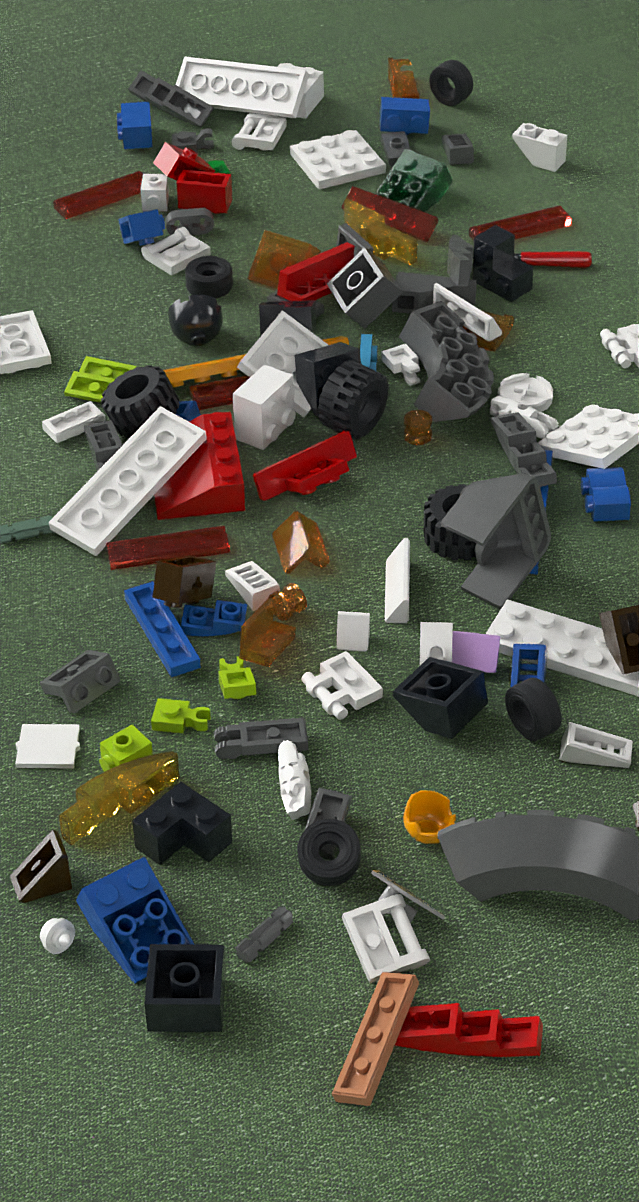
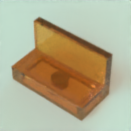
M293 512L272 533L283 570L288 575L305 559L321 569L330 562L317 523L300 512Z
M268 598L241 626L240 659L269 667L295 639L296 627L273 621L275 599Z

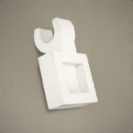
M407 344L381 351L382 361L394 374L402 372L409 386L421 383L415 373L420 371L418 356Z

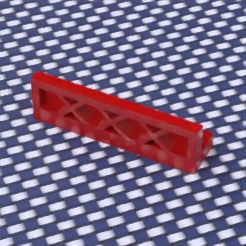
M346 242L280 270L277 295L289 301L317 300L332 293L327 283L353 259L355 245Z

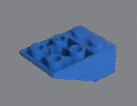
M145 857L82 888L76 899L93 932L134 984L147 977L150 944H194Z

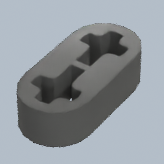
M206 208L171 211L165 219L167 232L170 235L174 234L175 230L180 227H185L190 235L206 234L214 227L213 215ZM201 218H205L204 224L199 223ZM179 220V226H174L175 221Z

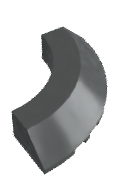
M442 301L412 311L399 336L418 356L428 375V380L414 406L434 422L468 418L477 413L491 395V385L494 380L493 371L488 368L489 357L484 348L477 346V336L474 333L469 334L463 328L465 322Z
M528 810L527 815H506L505 811L496 812L495 818L477 821L476 817L438 831V839L456 882L480 902L498 895L517 891H556L574 894L599 902L622 914L631 922L639 919V837L635 835V829L626 827L624 830L620 827H610L604 825V819L589 815L578 814L577 819L554 816L553 810Z

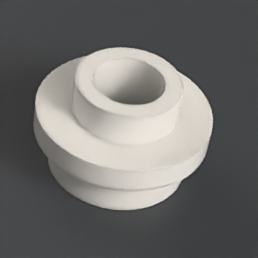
M64 918L50 919L44 924L40 932V939L44 948L52 954H60L67 950L75 936L74 925Z

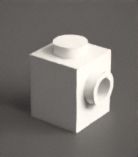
M143 174L141 184L142 211L156 209L158 211H167L169 183L168 177L165 174Z

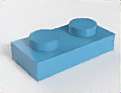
M361 334V364L376 371L378 347L377 345H372V334Z

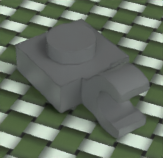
M203 129L198 135H196V132L188 131L172 134V145L183 150L185 147H188L196 153L197 149L200 148L212 149L214 148L213 140H205L206 137H213L212 129Z

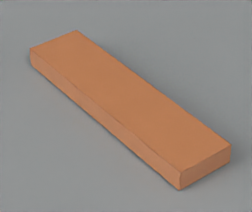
M382 972L333 1089L332 1096L336 1102L364 1106L371 1105L418 988L419 981L416 975Z

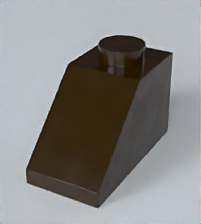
M639 605L599 613L606 646L623 675L638 672Z

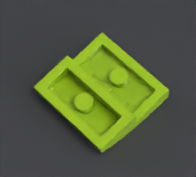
M86 356L79 372L73 371L64 394L69 397L101 403L102 394L108 389L107 386L117 377L137 368V366Z

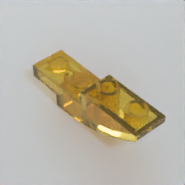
M348 198L344 200V223L348 224L374 248L373 255L382 260L392 256L410 266L417 262V239L386 225L385 216Z
M173 751L158 753L123 763L103 772L75 790L77 802L59 815L62 839L73 845L82 837L89 835L95 827L107 818L114 816L119 809L123 808L132 814L141 806L147 805L153 797L165 788L172 786L180 778L178 754Z

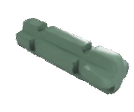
M52 516L40 517L39 521H36L34 518L15 522L10 527H8V524L1 525L0 543L11 542L12 538L21 540L39 536L40 532H43V535L53 533L54 531L50 530L48 523Z

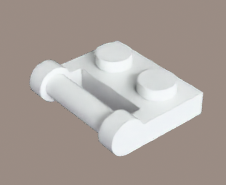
M249 113L244 119V125L239 134L233 137L232 146L238 150H242L244 147L259 148L263 151L273 150L287 126V120L285 117ZM252 129H255L253 134L249 135Z
M185 227L176 229L174 234L153 245L147 244L141 248L142 255L147 261L171 276L185 269L190 261L211 255L210 246L190 235Z
M402 894L392 895L342 915V920L369 984L378 981L382 972L400 973L410 968H419L430 961L426 949H421L404 910L406 903ZM383 914L392 915L408 954L399 955L382 916Z

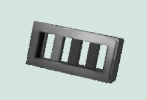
M465 133L442 135V143L449 165L474 162V148Z

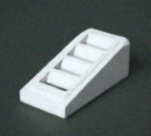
M253 561L225 571V576L253 611L281 601L280 585Z
M569 722L561 740L559 760L570 763L629 768L633 741ZM614 749H619V754L614 753Z

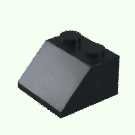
M433 657L425 660L392 691L393 697L425 731L451 739L488 704L483 671Z

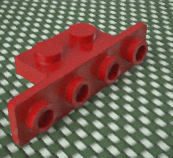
M343 431L255 472L253 479L260 500L266 501L287 490L298 492L300 495H307L317 490L316 487L323 483L329 484L338 481L340 475L349 471L347 462L357 457L349 431Z

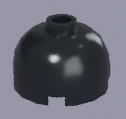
M198 294L189 295L188 301L181 303V300L178 299L169 307V323L173 334L180 341L190 345L201 346L213 340L219 334L223 323L221 305L217 304V300L214 297Z

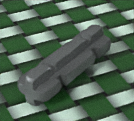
M280 906L270 914L271 917H267L248 935L249 939L244 938L236 946L238 958L242 959L245 963H249L259 955L257 951L262 952L281 934L280 930H286L293 923V914L290 910Z

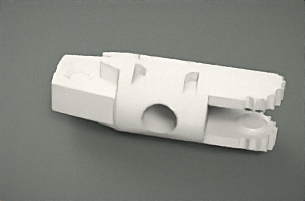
M501 396L491 400V415L496 417L519 412L536 430V437L545 438L547 433L555 431L559 427V423L555 418L518 401Z
M287 740L283 741L278 749V773L281 797L286 812L292 820L309 814L311 811V784L305 756L301 752L298 753L296 745L292 741Z

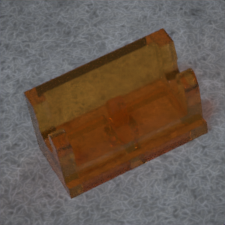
M393 57L388 58V81L392 97L419 99L413 71L400 70L403 65H411V61L408 59H393Z

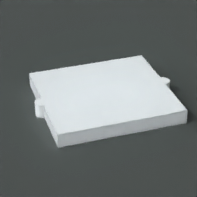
M22 724L20 740L16 742V749L18 750L15 763L16 768L74 769L76 752L80 750V743L78 742L79 724Z

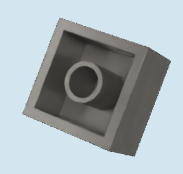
M365 247L327 283L345 314L364 329L403 293L385 264Z

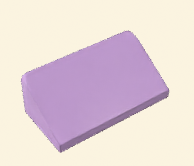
M453 631L452 663L487 673H496L500 636Z

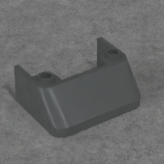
M526 473L475 481L470 485H466L462 489L459 499L440 522L442 527L476 543L475 553L478 564L462 584L461 589L500 610L506 600L511 599L546 552L551 541V531L538 479Z

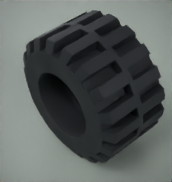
M346 361L342 363L329 376L322 389L318 406L319 420L322 421L324 426L338 433L349 431L353 440L361 439L362 436L365 437L376 426L385 410L389 395L387 378L383 374L358 362Z
M152 365L137 367L117 377L107 386L108 389L103 392V398L101 399L102 407L113 422L119 435H124L126 438H130L160 406L176 414V410L180 405L179 398L163 369L157 366L152 367Z
M458 484V486L449 485L445 489L440 488L436 490L435 494H431L428 497V501H425L424 505L425 543L427 546H430V550L434 553L439 552V556L444 558L451 557V560L464 559L465 561L471 560L473 557L476 558L475 542L442 527L440 524L459 499L465 484Z

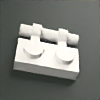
M639 324L618 328L617 335L613 332L611 333L609 329H603L600 332L602 344L607 350L612 352L611 356L616 364H620L622 368H628L631 362H635L639 368Z
M347 651L320 663V675L314 676L311 672H306L301 678L302 682L306 685V691L313 698H318L322 702V708L329 715H334L338 720L344 719L348 714V710L343 705L350 703L355 710H358L383 697V688ZM331 686L337 690L332 694L327 689Z

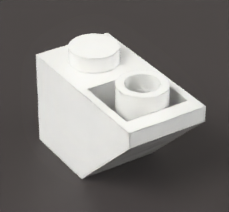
M523 123L513 133L512 139L533 166L556 172L566 161V134L558 133V131L552 129L547 130L536 127V125L531 123Z

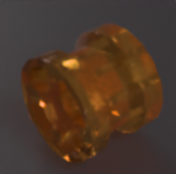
M413 410L405 414L404 426L406 428L404 430V439L408 443L423 445L431 441V414L424 410Z
M295 583L285 585L281 592L275 591L268 597L272 612L281 621H287L292 618L294 612L300 613L307 608L306 597Z

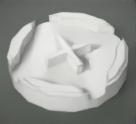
M521 373L511 375L500 383L497 396L518 401L540 412L547 410L552 404L553 388L550 382L543 377L536 375V378L529 377L530 374Z

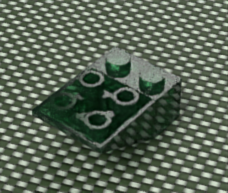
M404 149L366 208L409 225L441 200L453 179L445 163Z

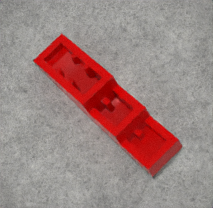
M459 1003L413 1006L408 1010L395 1045L421 1051L465 1056H540L543 1023L540 1016L503 1019L499 1009L463 1012Z

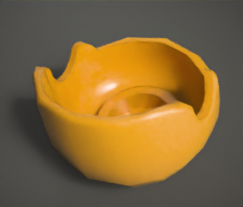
M420 790L411 794L403 816L404 826L408 833L416 841L424 844L440 843L437 836L438 831L455 824L454 822L456 821V814L452 815L450 810V800L438 792Z

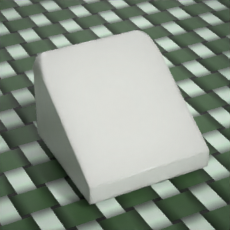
M338 611L337 649L367 651L370 638V613Z

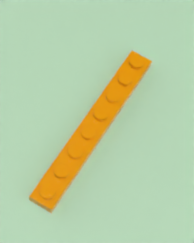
M344 336L322 339L328 345L338 342L349 345L348 338ZM246 354L163 371L172 387L183 386L184 381L194 379L195 383L211 380L210 376L221 374V377H231L237 375V370H239L237 366Z

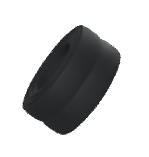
M447 60L431 72L429 85L433 95L439 102L447 106H455L468 98L472 93L473 78L464 64L457 60ZM448 78L452 80V82L455 85V88H453L450 85Z
M203 256L190 261L186 266V288L191 295H208L216 299L225 296L231 291L233 286L232 267L224 258Z
M528 678L507 690L505 704L508 715L517 731L527 740L538 741L560 728L562 716L559 704L553 692L543 681L538 678Z
M337 819L318 820L309 825L300 836L297 846L299 865L303 873L311 881L323 886H336L348 881L358 870L361 862L360 841L356 832L343 821ZM324 845H335L340 851L338 857L332 861L322 859L319 851Z

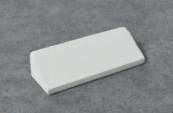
M438 283L434 284L433 304L440 301L444 302L465 322L463 326L488 342L502 335V330L491 316Z
M404 538L386 561V623H407L409 621L410 541L408 538Z

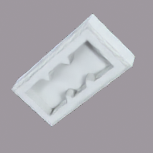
M89 401L42 421V427L56 443H60L85 432V425L105 422L106 420L105 414Z
M420 623V665L429 657L452 663L453 623Z

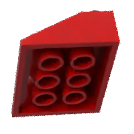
M231 412L202 414L189 422L206 431L207 439L154 494L157 520L245 511L244 481Z

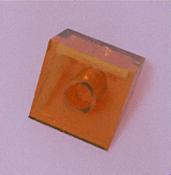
M264 230L247 279L278 289L280 270L318 255L321 251L310 243Z

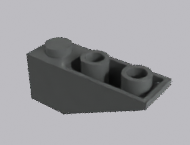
M398 272L395 281L403 293L392 303V312L411 314L412 311L433 304L435 283H438L473 305L476 303L477 280L470 279L468 286H457L450 277Z

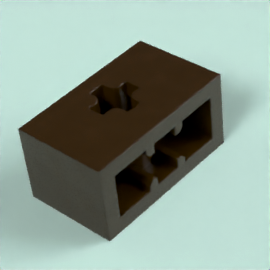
M192 555L157 561L152 598L163 600L165 606L175 608L182 607L183 603L199 604V600L212 598L216 561Z

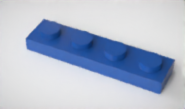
M154 582L124 590L127 604L169 675L174 677L201 668L198 654L170 608L164 605L163 600L152 598Z

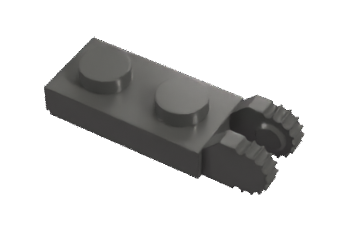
M304 718L240 722L237 725L219 726V728L214 730V739L217 741L215 754L218 758L225 760L227 758L236 759L241 754L243 756L278 753L280 744L287 740L292 741L296 745L297 751L308 750L306 721Z

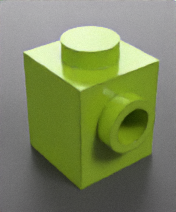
M133 725L100 742V766L105 774L108 776L112 775L121 785L154 766L152 742Z

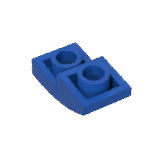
M216 600L215 609L184 604L181 628L185 635L218 636L242 631L245 625L247 604Z

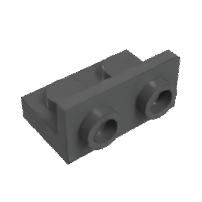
M86 650L42 680L40 685L44 694L63 698L68 711L76 713L119 683L120 677L109 653Z

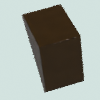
M52 830L10 875L19 902L27 903L72 889L68 856L58 831Z

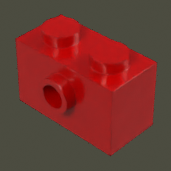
M167 142L164 143L153 162L167 177L176 181L183 169L215 172L192 149L185 147L183 150Z
M183 169L176 182L179 209L206 208L215 214L227 213L233 200L231 174Z

